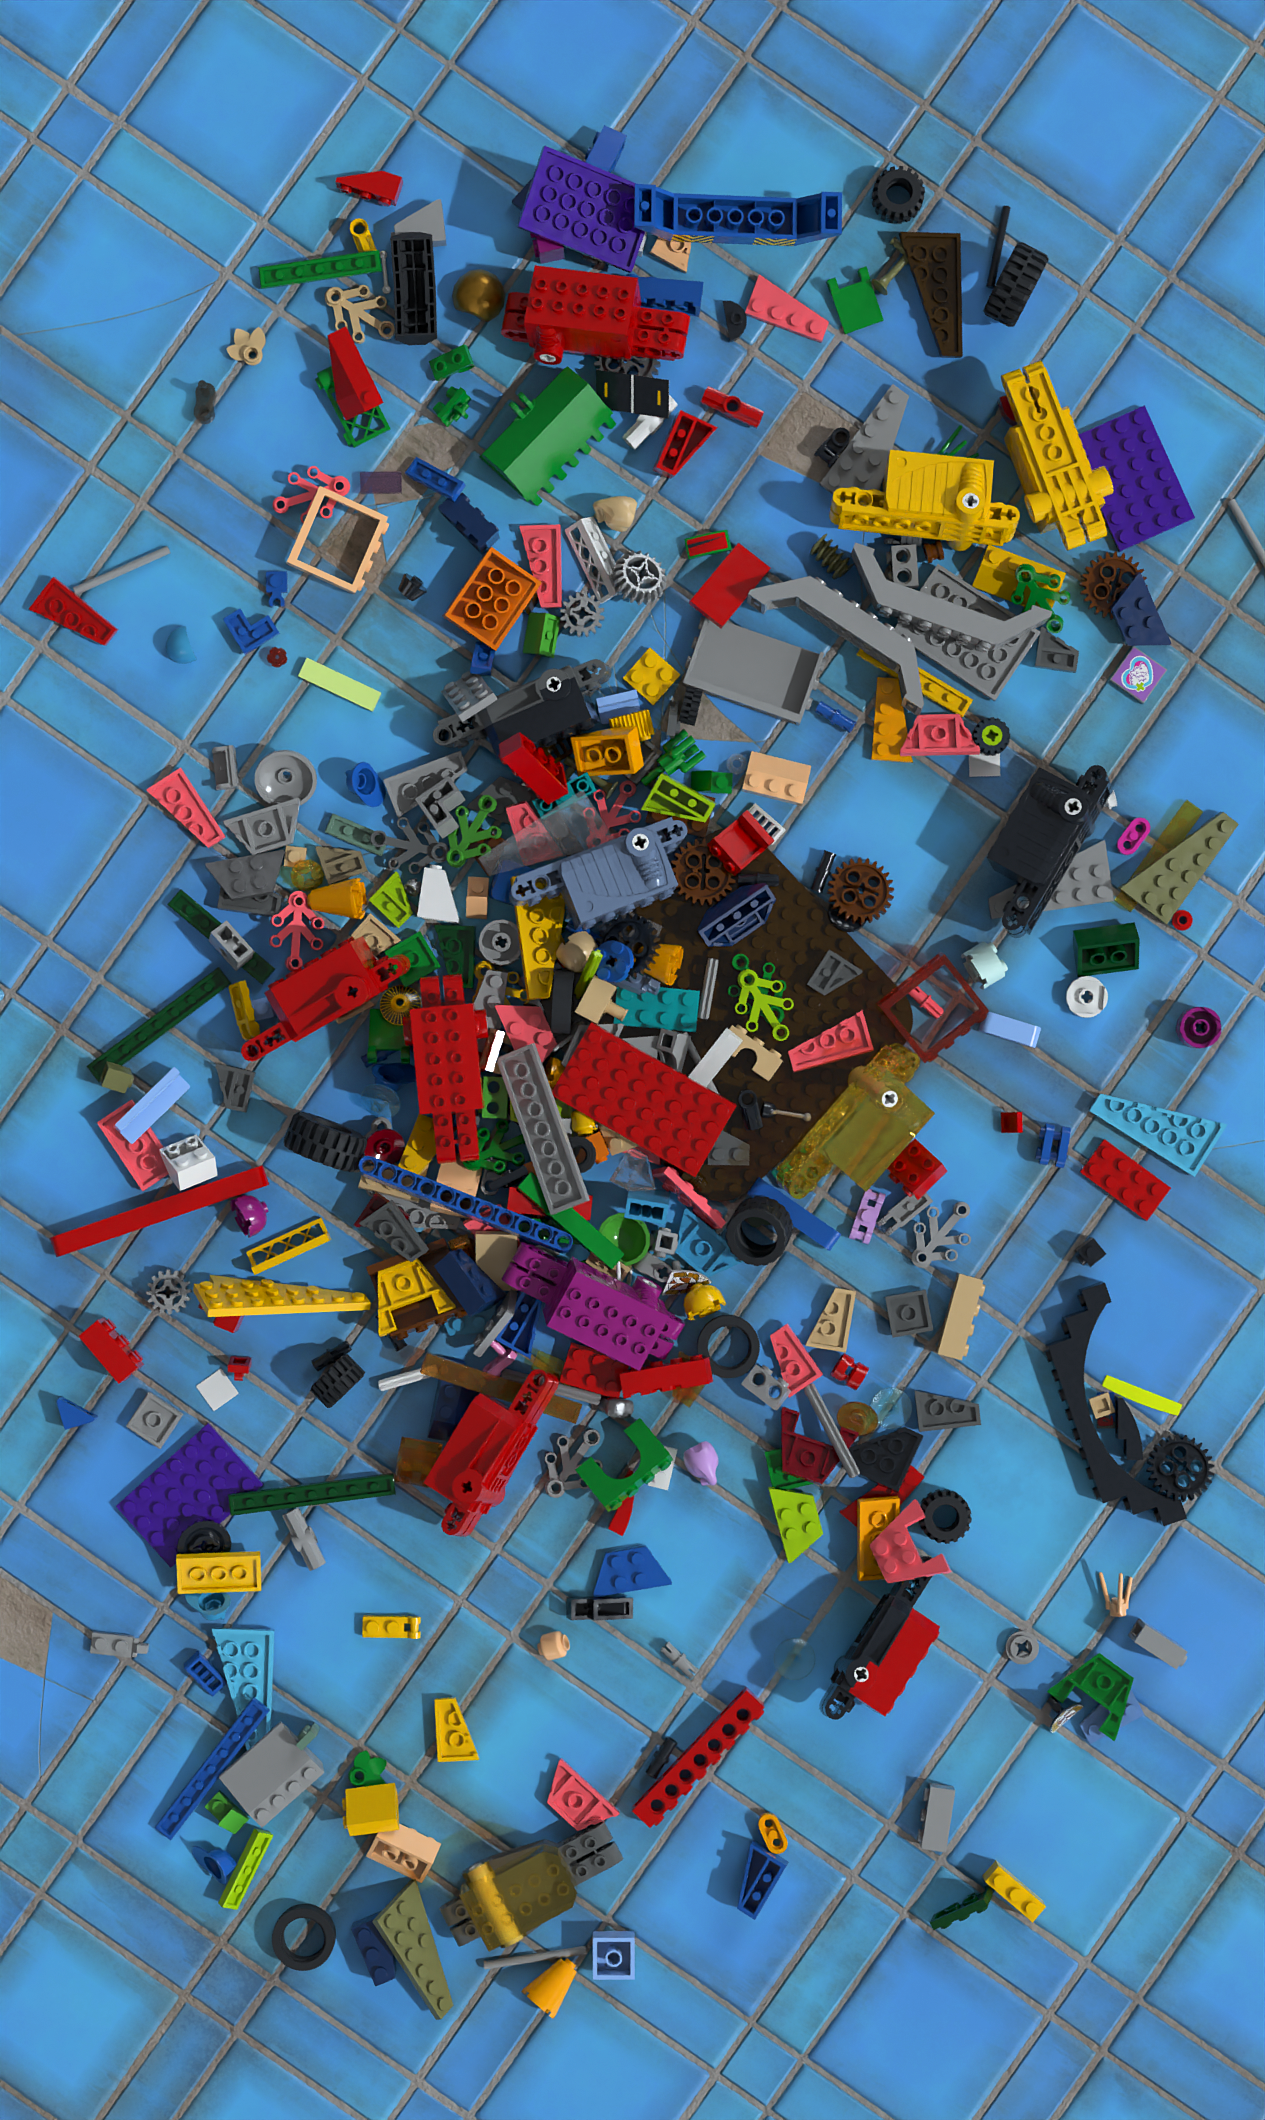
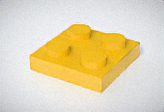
M649 648L627 672L623 680L654 706L681 674L653 649Z

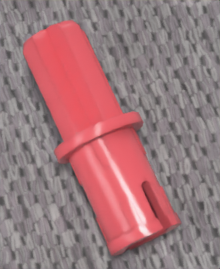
M916 983L906 992L920 1004V1008L923 1007L935 1019H938L943 1014L944 1010L931 999V995H927Z

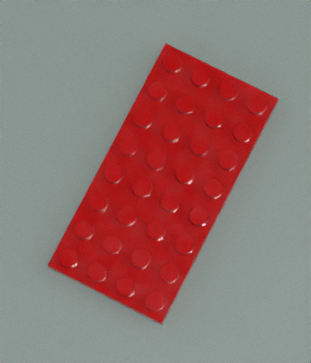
M593 1022L590 1023L552 1090L555 1098L693 1177H696L737 1106L735 1103Z

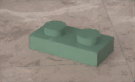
M315 1722L311 1726L307 1724L297 1736L299 1740L296 1746L302 1751L317 1736L320 1727Z

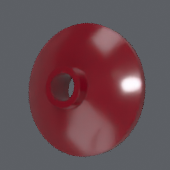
M380 1129L373 1132L367 1138L364 1154L365 1156H372L394 1164L402 1157L405 1143L397 1131Z

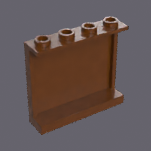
M444 1238L426 1244L429 1250L421 1255L418 1260L455 1304L456 1309L438 1315L433 1298L428 1297L392 1310L391 1313L398 1330L390 1333L392 1339L402 1340L409 1336L408 1333L414 1331L421 1333L428 1330L430 1325L436 1324V1326L447 1323V1319L455 1316L457 1319L467 1315L462 1305L434 1267L450 1252ZM401 1254L366 1267L377 1297L378 1271L409 1261Z

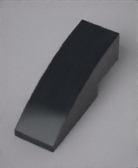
M1115 1396V1437L1123 1439V1458L1126 1460H1143L1142 1442L1136 1421L1121 1396Z
M593 1596L566 1597V1618L570 1620L591 1619L593 1621L633 1619V1598L610 1596L595 1598Z

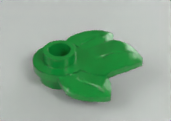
M367 1750L358 1753L354 1759V1766L348 1773L350 1783L354 1786L364 1787L386 1784L380 1774L384 1771L387 1761L380 1757L370 1758ZM361 1772L363 1777L358 1779L355 1773Z

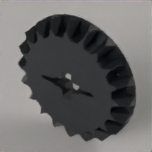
M203 1519L201 1522L195 1521L193 1525H188L187 1529L182 1531L180 1538H178V1554L226 1553L231 1550V1538L228 1531L220 1523H216L213 1520L206 1521ZM205 1540L209 1545H206V1548L202 1549L200 1545L202 1544V1541Z

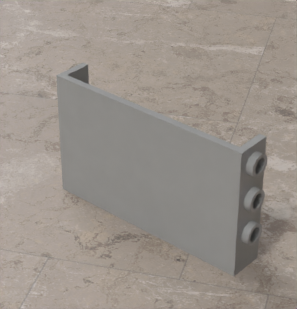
M701 617L698 629H701L699 637H694L691 646L694 649L692 657L688 656L684 666L688 670L683 686L702 689L703 693L799 726L805 709H810L813 698H810L811 691H816L820 680L816 678L818 671H823L826 663V659H823L824 653L820 652L818 654L728 622L720 629L708 618Z

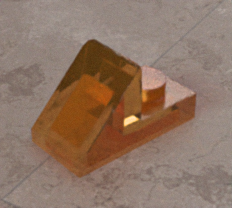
M468 1234L448 1241L452 1251L461 1248L476 1263V1250Z

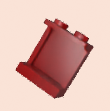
M746 810L736 821L718 836H715L707 846L710 848V852L723 863L724 868L735 876L774 842V839L752 814Z

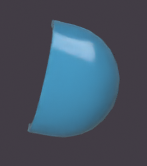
M186 626L175 629L169 635L166 642L168 656L179 664H187L197 660L187 636Z

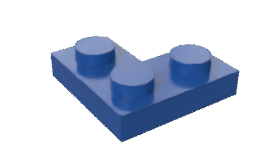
M241 609L223 618L245 655L280 634L269 615L253 625H250Z

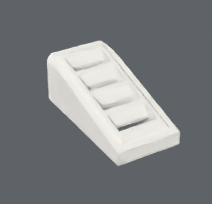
M755 803L748 811L752 815L756 810L759 812L755 818L757 821L762 816L765 818L760 824L762 827L768 822L771 823L766 830L768 834L774 827L777 829L771 836L774 839V842L771 844L772 846L786 829Z

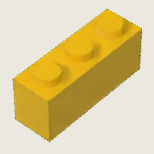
M996 1860L983 1874L984 1881L1032 1923L1046 1908L1041 1898Z

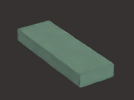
M332 813L325 833L379 856L383 855L387 846H373L370 837L375 832L374 830ZM376 835L375 842L381 843L382 837Z

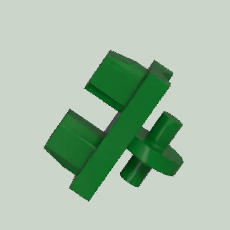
M451 386L446 392L447 398L450 399L448 403L444 405L442 402H438L433 407L438 418L446 427H449L453 421L457 422L460 417L465 420L469 417L465 411L469 408L468 403L471 398L463 388L457 389Z

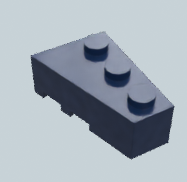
M461 1248L449 1252L434 1266L469 1317L491 1309L507 1295Z

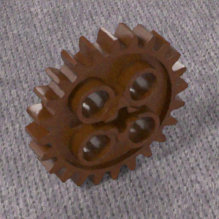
M1106 552L1104 559L1098 555L1097 562L1094 560L1090 561L1092 568L1085 567L1084 570L1088 574L1081 575V578L1086 581L1079 584V586L1085 587V590L1081 591L1080 594L1087 596L1083 602L1091 603L1088 609L1096 608L1095 615L1101 611L1102 618L1109 614L1110 620L1114 619L1110 606L1116 600V594H1120L1129 585L1122 581V575H1129L1132 581L1135 573H1142L1144 569L1137 570L1139 562L1131 563L1132 556L1126 560L1125 553L1119 558L1117 552H1114L1112 557ZM1119 568L1120 573L1115 583L1117 588L1112 592L1110 603H1107L1112 586L1109 584L1114 581L1116 570ZM1102 569H1110L1111 577H1104ZM1096 588H1103L1105 590V597L1097 596Z
M705 838L702 844H699L698 840L695 839L694 846L687 842V849L680 847L681 854H674L678 861L674 860L670 863L675 867L672 870L678 883L676 889H680L678 896L684 893L686 895L684 901L692 898V905L695 904L696 900H699L700 906H703L704 901H707L710 906L712 899L718 903L720 901L719 895L723 898L727 896L724 890L728 892L732 890L728 884L735 883V880L731 878L734 875L728 872L719 858L710 852ZM702 854L705 855L704 871L708 872L704 876V890L700 889L702 874L698 873L702 868ZM695 857L698 860V865H689L688 858ZM710 858L717 859L719 866L711 867L708 860ZM690 877L695 878L698 883L697 886H689L687 879ZM713 878L717 880L718 887L711 888L708 885V879Z
M860 857L856 863L851 858L849 865L842 862V869L836 867V874H831L830 878L833 881H829L827 885L832 888L828 889L827 894L833 896L828 901L835 902L832 909L839 908L837 915L839 916L844 913L845 921L851 917L853 924L857 919H859L860 924H863L865 919L871 923L873 917L879 920V913L885 915L887 912L885 908H890L891 904L888 901H892L894 896L890 895V893H893L894 888L889 886L893 880L886 879L889 872L882 873L884 866L876 868L877 861L871 865L869 864V858L866 859L865 863H862ZM848 876H855L857 878V882L854 883L849 881ZM868 880H874L877 883V887H871L868 884ZM858 888H862L863 894L859 893ZM844 895H851L853 897V901H846L844 899ZM864 900H871L873 902V906H866L864 904Z

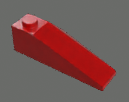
M345 326L327 335L336 401L345 420L384 403L347 327Z

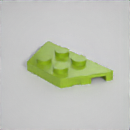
M768 1487L786 1560L789 1564L823 1535L815 1500L812 1493H798L794 1490H780Z

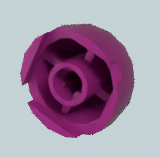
M243 1195L230 1201L231 1210H236L237 1217H234L235 1221L245 1236L248 1235V1238L262 1231L267 1222L266 1213L269 1212L264 1201L260 1202L251 1195Z

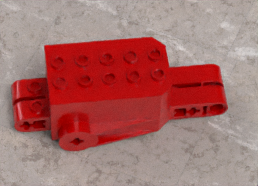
M363 936L357 939L351 937L339 943V949L336 947L329 949L320 955L322 959L319 960L318 957L303 965V970L300 967L285 975L286 980L281 978L268 985L269 990L264 992L281 1022L244 1043L241 1048L242 1056L247 1061H256L291 1040L294 1042L301 1040L350 1010L377 997L381 992L388 989V983L409 971V959L403 954H398L391 958L386 955L377 960ZM394 965L398 966L396 970L390 972L389 968ZM279 1033L281 1037L274 1040L273 1036Z
M541 1369L531 1371L510 1407L494 1397L482 1393L473 1399L424 1481V1484L453 1502L446 1507L444 1511L446 1515L441 1523L442 1530L446 1534L459 1537L470 1535L482 1514H488L491 1507H495L503 1501L505 1486L538 1430L536 1423L558 1388L559 1380L555 1374Z

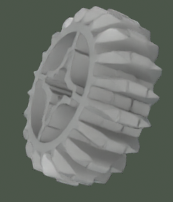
M632 550L629 554H623L616 561V565L612 569L611 579L614 580L613 586L618 587L617 593L624 594L623 599L629 598L630 603L635 600L638 605L642 602L647 605L650 601L654 602L662 595L663 590L666 588L667 576L664 575L666 569L660 568L662 562H655L656 556L650 558L649 553L643 555L641 550L637 553Z

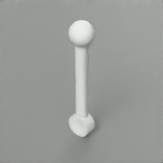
M381 251L380 257L382 259L384 279L382 290L384 294H389L391 288L388 286L387 253Z

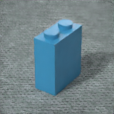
M629 1185L624 1218L665 1225L670 1192Z

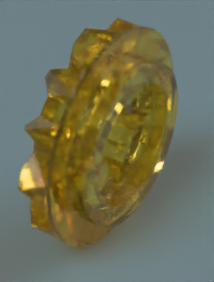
M302 860L295 864L291 870V881L293 886L298 888L299 891L309 892L317 889L322 884L323 870L313 860ZM311 871L313 879H307L304 882V876L301 874H308Z

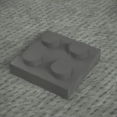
M926 1289L885 1296L892 1338L933 1331Z

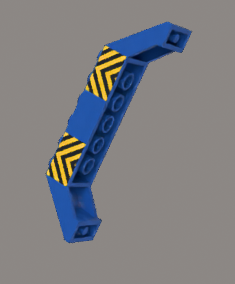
M635 184L634 227L671 242L797 246L842 234V192H821L800 198L681 194L669 192L656 187V185Z

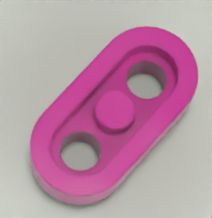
M1141 817L1132 820L1117 840V850L1123 855L1133 854L1149 834L1150 823ZM1136 825L1142 826L1141 832L1136 831ZM1125 841L1130 843L1129 849L1124 848L1123 843Z

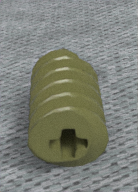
M825 534L813 545L810 555L817 554L815 560H823L821 567L829 566L826 572L828 574L834 572L832 579L835 580L846 574L855 563L847 565L850 558L842 559L844 552L836 553L839 546L831 547L830 545L833 540L825 541L827 536Z

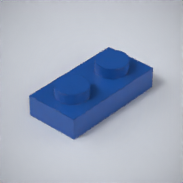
M476 642L470 673L491 676L496 651L482 642Z

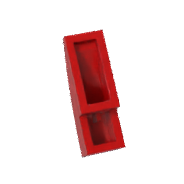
M629 1468L624 1478L631 1476L634 1470ZM634 1496L627 1497L622 1501V1505L616 1509L608 1525V1529L621 1536L624 1535L630 1520Z

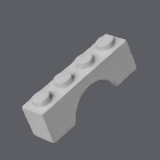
M661 1028L656 1046L660 1054V1061L681 1073L691 1036Z

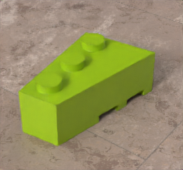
M661 773L641 810L706 822L717 803L667 774Z

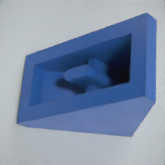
M60 1397L57 1400V1406L65 1430L93 1422L98 1417V1415L64 1397Z

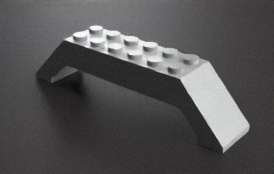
M856 542L852 549L851 557L874 610L878 611L880 616L886 618L893 616L898 618V622L909 625L912 623L918 625L917 628L922 631H935L942 638H955L959 644L966 646L968 644L975 645L979 651H993L1045 624L1051 617L1052 611L1032 605L1027 612L1009 620L1002 621L886 580L873 555L875 549Z
M811 576L749 591L747 603L761 613L765 614L767 610L796 606L896 672L903 695L901 706L916 716L920 715L924 701L915 646L908 636L904 634L900 636L894 632L895 628L890 624H882L877 620L878 617L869 611L867 613L860 609L858 603L853 600H846L837 589H829L825 586L826 583L818 577H815V579Z

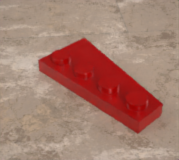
M56 577L49 581L29 608V610L104 646L109 643L119 630Z
M911 1465L899 1493L878 1484L857 1499L898 1496L901 1505L924 1479V1476ZM857 1499L839 1511L856 1527Z

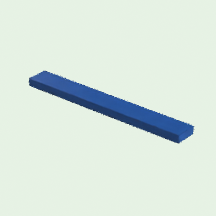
M255 1697L252 1698L154 1828L170 1841L173 1839L217 1781L219 1775L223 1773L268 1714L269 1708Z

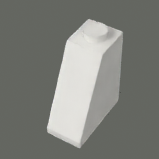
M430 865L429 868L424 867L417 917L459 924L460 919L446 871L442 870V866Z

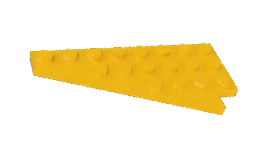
M210 1275L209 1281L194 1284L193 1292L207 1317L370 1310L371 1306L368 1297L360 1292L353 1293L321 1289L317 1286L305 1287L274 1283L271 1279L257 1281Z

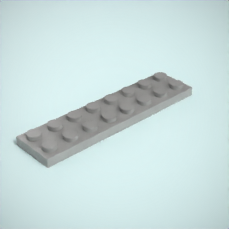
M535 1043L498 1057L497 1063L550 1214L554 1215L590 1201Z

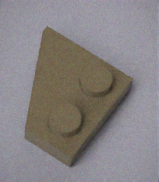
M321 846L315 847L328 885L368 871L361 851Z

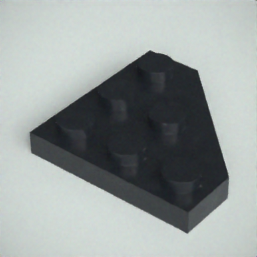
M903 1427L887 1435L884 1434L868 1442L849 1448V1452L860 1471L859 1476L899 1493L924 1436Z

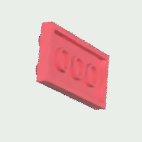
M130 1100L98 1121L97 1124L140 1189L145 1191L169 1175L159 1152V1149L164 1148L151 1127L133 1144H130L114 1128V1125L135 1105L134 1101Z

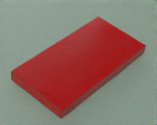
M738 543L693 596L689 604L722 629L746 600L749 591L755 589L771 568Z

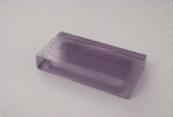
M360 472V493L402 494V472Z

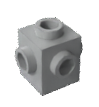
M659 1227L658 1230H651L648 1251L654 1252L653 1256L665 1258L666 1255H674L678 1245V1234L671 1233V1229Z

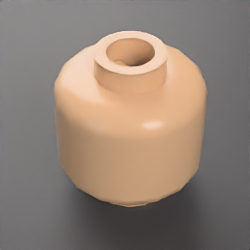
M560 1631L543 1634L540 1638V1643L537 1644L539 1654L550 1661L565 1657L570 1649V1644L565 1634L563 1635Z

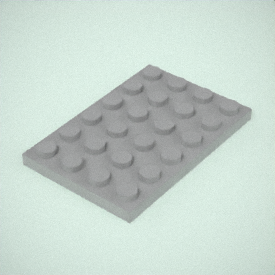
M937 564L920 592L1002 621L1016 616L939 564ZM898 622L894 631L900 636L902 634L908 636L916 650L993 701L997 699L1041 633L1035 628L993 651L982 652L977 650L975 645L968 644L966 646L959 644L955 638H942L937 635V632L929 630V632L922 631L917 628L918 625L912 623L906 625Z

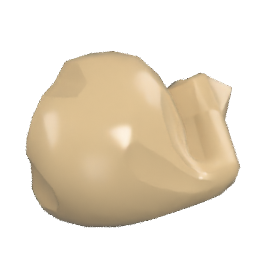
M614 496L595 501L593 503L595 511L593 517L597 519L598 523L605 521L611 530L625 532L634 520L637 502L635 499L627 496Z

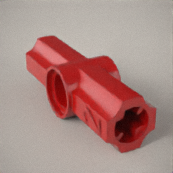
M710 386L705 390L701 400V404L725 414L730 419H736L756 429L764 414V411L740 401L738 397L729 396ZM730 403H734L738 406V409L732 412L727 409V406Z

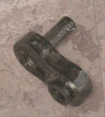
M201 380L198 382L195 391L196 406L194 408V416L200 424H209L215 418L214 403L217 393L212 384ZM205 412L209 413L207 416H202Z

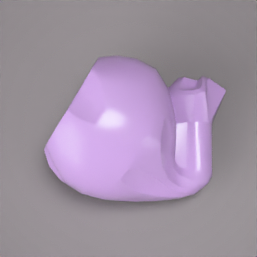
M704 1441L684 1452V1464L687 1470L693 1476L700 1478L702 1486L715 1485L717 1483L715 1472L719 1460L714 1447L709 1442Z

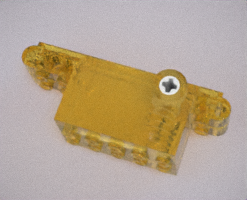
M895 1043L890 1046L885 1045L867 1066H859L853 1069L848 1077L849 1087L776 1169L779 1171L776 1177L777 1184L793 1198L801 1199L817 1187L819 1180L826 1176L834 1165L847 1178L867 1192L935 1114L904 1085L913 1078L914 1072L918 1069L920 1065L919 1056L903 1045Z

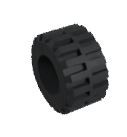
M895 166L890 167L889 171L884 170L882 175L878 176L872 192V205L876 208V214H881L882 220L887 218L889 219L888 223L892 224L893 221H897V224H902L903 220L905 222L910 221L911 217L914 218L918 211H920L924 200L925 187H923L922 179H918L919 175L916 172L912 174L911 168H908L907 171L903 170L904 166H899L898 169H895ZM893 186L903 187L908 191L910 200L904 204H895L888 199L886 191Z
M348 1354L344 1355L312 1385L310 1391L327 1408H331L364 1377L365 1371Z
M938 1489L934 1493L930 1492L927 1494L928 1497L926 1499L923 1498L921 1501V1508L925 1518L919 1520L920 1527L924 1533L937 1543L944 1542L945 1544H950L951 1541L957 1542L958 1538H963L966 1530L969 1531V1524L972 1521L971 1510L963 1497L955 1491H949V1489ZM941 1505H950L957 1513L955 1522L946 1528L936 1526L932 1518L934 1511Z

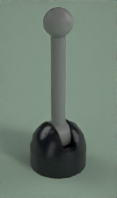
M763 1101L761 1108L762 1118H772L775 1114L803 1118L805 1121L811 1119L809 1113L799 1114L777 1110L773 1103Z

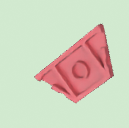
M959 714L917 716L903 747L900 749V756L980 754V747L973 741L972 734L964 726V721Z
M495 1006L514 1050L535 1043L543 1063L558 1044L553 1033H551L541 1007Z
M562 1758L559 1759L547 1804L573 1828L579 1831L587 1828L589 1825H595L602 1822V1820L613 1816L616 1817L620 1814L608 1800Z

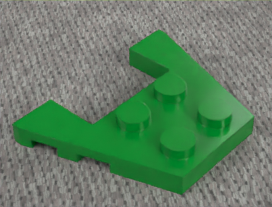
M1099 1653L1051 1687L1047 1692L1064 1703L1073 1688L1077 1686L1111 1712L1099 1728V1731L1115 1741L1134 1678Z

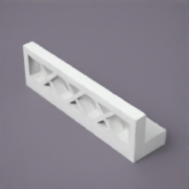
M594 517L580 519L565 529L566 535L597 600H600L602 604L614 596L623 594L617 593L618 587L613 586L614 580L611 579L612 569L616 563ZM577 528L581 534L580 540L576 539L573 533ZM584 547L588 548L590 552L589 559L585 558L583 554ZM593 566L597 567L599 571L598 577H595L592 573ZM602 584L606 586L609 592L606 596H603L601 592Z
M726 1028L688 1077L707 1087L743 1040Z

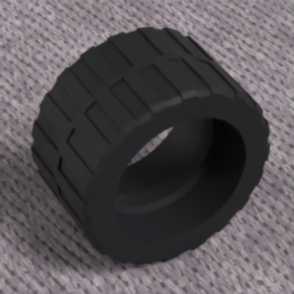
M755 1196L754 1198L746 1199L739 1204L726 1227L725 1237L730 1251L737 1259L748 1265L765 1266L775 1262L783 1254L792 1235L793 1223L790 1214L775 1199L765 1196ZM749 1217H759L768 1221L777 1233L776 1242L769 1245H760L752 1242L742 1230V1221Z

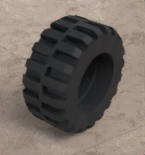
M1023 242L1017 243L983 309L985 315L1008 327H1014L1049 260L1047 254Z
M297 1112L293 1115L284 1137V1146L314 1162L334 1169L354 1172L358 1169L359 1161L364 1154L367 1139L359 1132L334 1121L310 1113Z

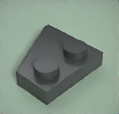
M1040 627L1041 633L1038 638L1034 667L1076 673L1079 651L1065 644L1059 637H1055L1046 631V628Z
M671 700L666 740L675 739V735L680 732L681 721H677L679 701Z
M828 950L807 985L824 996L860 975L862 970L831 950Z

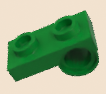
M461 345L429 361L436 381H441L455 373L468 371L475 366L467 345Z

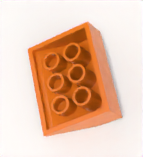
M489 547L442 616L496 651L542 582L493 547Z

